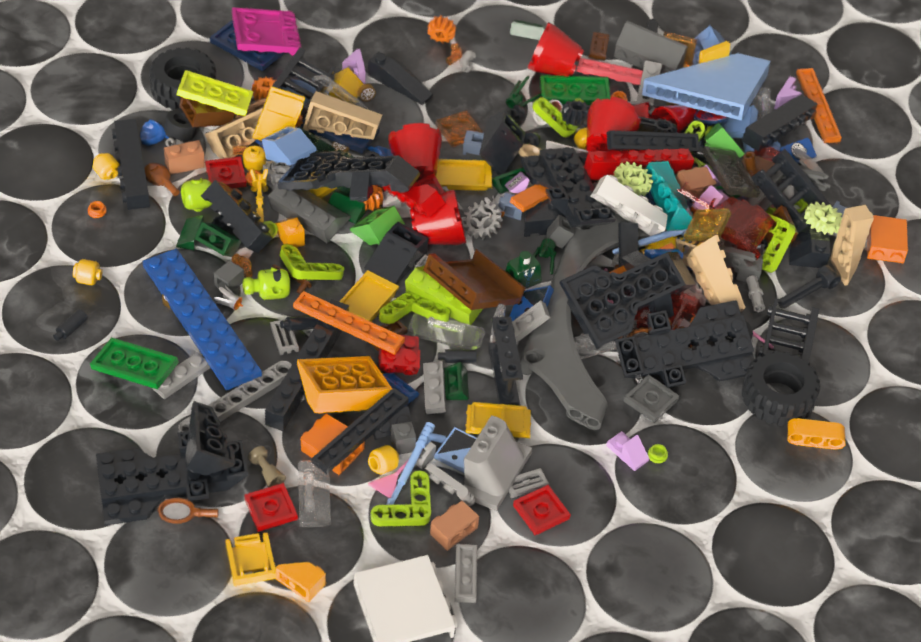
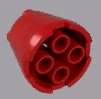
M548 22L527 69L554 76H572L577 67L574 63L575 61L579 62L584 50L557 26Z
M617 97L602 100L596 99L591 104L587 115V151H614L608 150L606 132L610 130L638 131L641 118L635 112V107Z
M412 123L403 125V129L397 132L392 131L389 134L388 142L392 155L400 156L420 172V176L416 181L433 173L436 176L442 144V134L439 128H431L430 124Z
M454 190L440 194L445 204L430 217L424 214L420 215L414 208L410 209L413 230L427 237L428 244L462 245L467 243Z

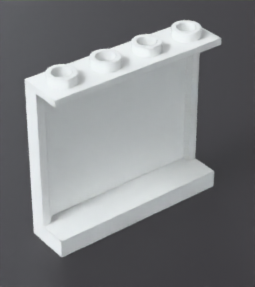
M428 555L354 573V587L374 642H411L449 632L451 638L454 637L457 621L455 616L450 614L449 600L447 597L444 598L442 593L444 591L441 580H437L436 566L434 562H430Z

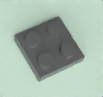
M647 375L624 397L625 403L654 423L679 400L678 394L650 375Z

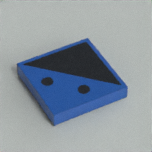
M551 285L524 291L520 304H514L510 314L512 321L540 300L548 306L554 290Z

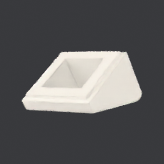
M388 191L383 192V207L394 205L395 207H401V202L396 196H391Z

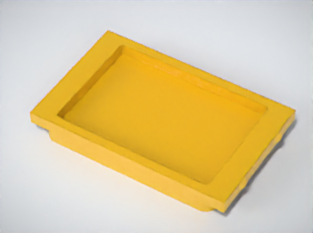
M271 86L252 138L262 141L263 138L288 126L295 127L303 108L305 97Z
M439 159L436 178L441 187L446 186L448 190L486 191L488 188H492L491 166L485 160Z
M367 270L339 302L349 305V312L372 322L379 314L380 309L392 300L399 286Z
M473 402L472 405L467 406L466 433L480 434L492 415L506 422L513 437L530 438L531 410L527 409V407Z

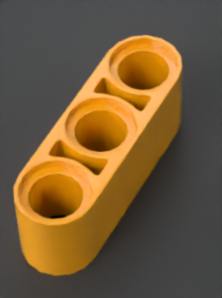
M794 418L788 421V441L794 445L841 449L845 446V427L840 423Z

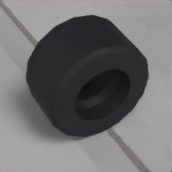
M182 109L171 110L166 115L164 130L169 138L189 141L194 137L196 127H192Z

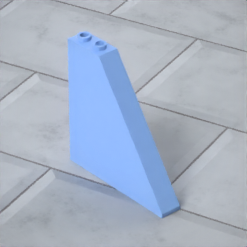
M736 53L645 78L642 95L742 120L768 76L770 61Z

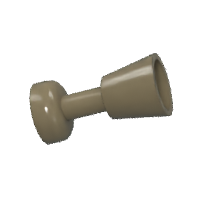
M264 446L254 448L249 453L248 460L252 464H260L267 486L271 487L284 483L286 476L274 465L267 462L268 451Z

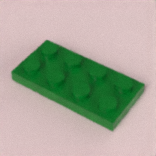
M540 76L541 97L548 101L558 100L561 104H566L567 101L572 102V100L579 98L586 105H591L598 98L600 100L610 99L608 77Z
M111 337L92 360L90 366L92 370L158 390L178 365L179 361L175 356Z

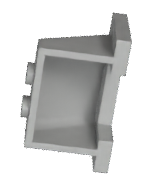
M492 415L464 458V486L475 497V503L497 511L508 494L509 488L514 484L515 478L520 474L531 456L532 448L516 442L506 422Z

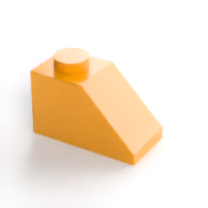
M297 217L275 222L278 227L277 234L283 244L293 245L296 248L305 245V230Z
M310 562L281 564L276 567V580L310 602L325 586L326 573L322 568L314 566Z

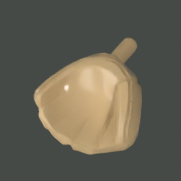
M523 144L519 154L521 157L539 156V152L542 149L534 145Z

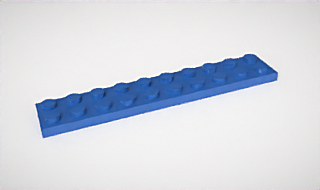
M177 248L142 261L144 269L160 293L164 295L170 308L226 391L262 376L261 369Z

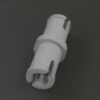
M754 275L746 278V283L749 289L748 296L752 300L753 310L762 312L766 308L762 298L763 290L759 286L758 277Z

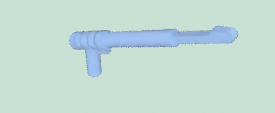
M691 222L687 230L664 231L638 240V248L672 236H690L689 232L695 230V224ZM619 247L612 250L614 255L619 253Z
M430 422L425 424L416 442V446L398 479V484L391 498H388L386 505H394L425 446L431 441L443 443L446 440V436L432 433L435 428L434 424Z

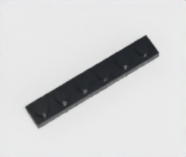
M613 130L606 132L608 150L629 151L684 148L689 149L690 153L700 151L698 134Z
M391 389L313 456L311 463L325 474H328L409 403V398L397 389Z

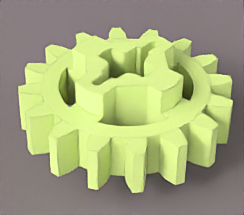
M626 162L625 165L621 163L614 172V177L618 179V182L623 186L631 187L638 196L641 194L645 196L650 191L653 180H651L652 175L647 174L648 170H643L642 165L636 166L635 162L632 165L629 162Z
M815 202V204L811 203L807 207L804 219L807 220L806 224H811L810 228H816L818 233L823 231L824 235L827 232L833 235L834 232L838 233L842 221V213H837L838 209H832L833 207L830 204L826 206L824 202L821 205Z

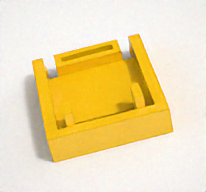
M259 533L234 537L235 547H231L230 539L225 540L234 586L276 579V569L268 533H263L264 542L261 543ZM264 570V571H262V572H257V573H251V574H245V575H244V573Z

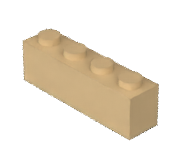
M315 91L310 101L303 130H317L319 133H324L325 131L333 132L335 135L348 134L351 137L374 140L382 114Z
M263 107L205 133L204 135L211 150L220 159L239 155L248 145L255 141L252 135Z
M866 205L845 208L830 256V261L844 285L849 284L858 267L874 219L872 212L868 210Z
M715 235L692 249L686 258L688 266L692 268L696 281L701 285L705 298L709 300L711 305L737 300L740 312L742 313L746 307L737 284L732 283L733 273L731 268L726 267L723 259L726 257L724 250L720 251L717 243L720 239L718 235Z

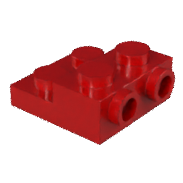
M401 335L405 337V342L395 355L379 348L378 369L380 371L417 375L420 368L419 337Z

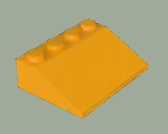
M370 356L297 360L306 399L314 413L368 410L392 389Z

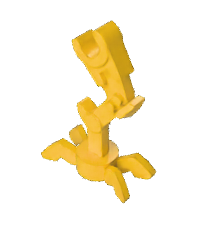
M250 169L252 175L251 190L256 192L258 188L257 196L255 197L256 204H258L257 214L261 217L260 221L263 223L262 204L264 197L262 196L261 188L263 192L268 191V169H264L263 174H256L254 169Z

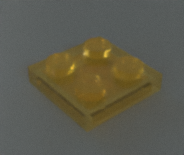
M729 209L696 210L683 237L686 242L707 241L715 235H718L720 239L732 213Z

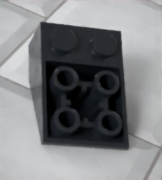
M505 110L497 113L487 120L479 154L498 175H502L523 146L526 133Z
M397 222L385 234L364 269L397 284L427 254L428 238Z

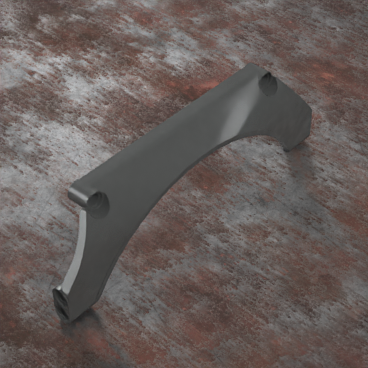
M614 211L612 212L616 221L613 223L599 226L574 227V235L566 243L550 283L554 289L547 306L550 318L530 332L520 357L522 374L530 375L535 372L552 388L567 410L566 415L568 418L592 430H597L601 427L608 408V402L592 381L578 354L571 326V309L567 304L569 299L562 289L560 281L584 270L595 258L619 246L618 223L629 221ZM638 228V240L650 236Z

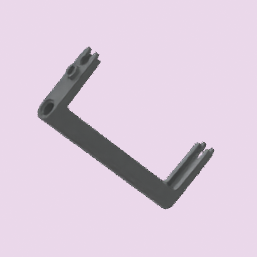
M802 169L819 190L825 191L831 187L830 184L821 183L818 180L827 179L829 175L826 173ZM779 170L771 179L778 186L786 177ZM760 188L750 196L716 234L720 239L717 242L719 249L725 252L726 257L723 259L727 266L749 271L758 270L757 264L745 262V259L755 261L754 253L733 247L754 225L756 214L760 211L765 212L772 205Z

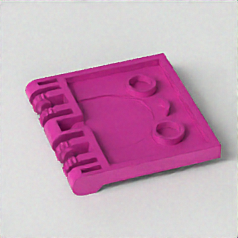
M232 7L237 50L285 52L294 56L299 47H301L294 12Z

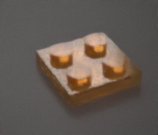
M467 110L436 120L437 128L441 130V133L451 147L464 143L467 130L483 133Z

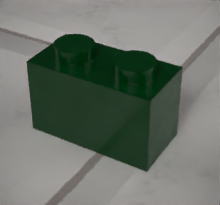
M205 222L201 223L194 238L219 254L229 257L235 256L241 244L237 237L212 223Z

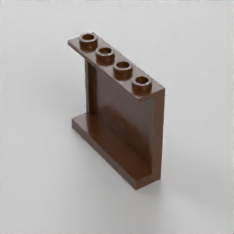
M478 249L475 250L472 259L444 262L435 253L429 254L423 269L470 310L520 304L526 288Z

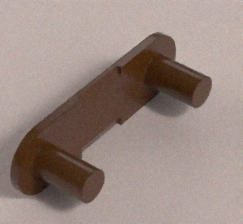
M275 264L271 266L275 269H283ZM287 271L289 278L301 284L296 291L298 294L305 291L307 287H312V284L306 279L294 278Z

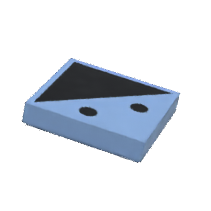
M454 427L435 453L434 459L464 473V458L477 438Z

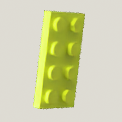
M185 70L177 95L185 99H192L202 104L217 107L218 109H224L237 115L246 116L254 91Z

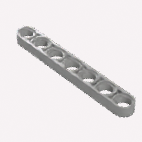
M279 361L264 370L261 377L238 386L208 406L213 407L214 411L218 407L226 409L220 413L215 411L221 422L279 386L287 373H281L278 370L281 368L290 369L292 364L288 361ZM270 377L273 379V381L270 383H266L263 381V379ZM250 387H255L258 389L254 393L247 391V389ZM240 397L242 400L240 402H233L231 399ZM190 417L179 424V432H184L183 429L189 427Z

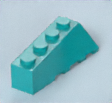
M668 161L649 162L646 167L648 170L647 174H651V180H653L650 192L656 206L662 208L663 212L668 215L667 231L687 230L693 220V214L687 205L686 198L682 194L680 184L675 178L673 169Z

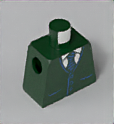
M522 251L519 257L507 263L505 271L526 287L525 289L542 283L541 265L528 251Z

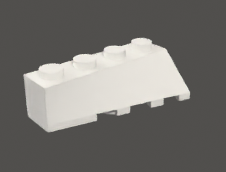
M612 175L601 177L591 197L606 207H610L612 211L630 223H638V228L650 236L664 232L668 215L663 212L662 208L650 204L646 197L635 194L631 187L620 184L616 177Z

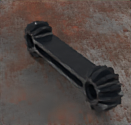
M580 100L567 101L562 108V120L568 125L587 126V115L590 106L586 105L585 102H580ZM638 116L641 118L638 132L677 133L676 125L672 124V121L661 120L660 118L653 120Z

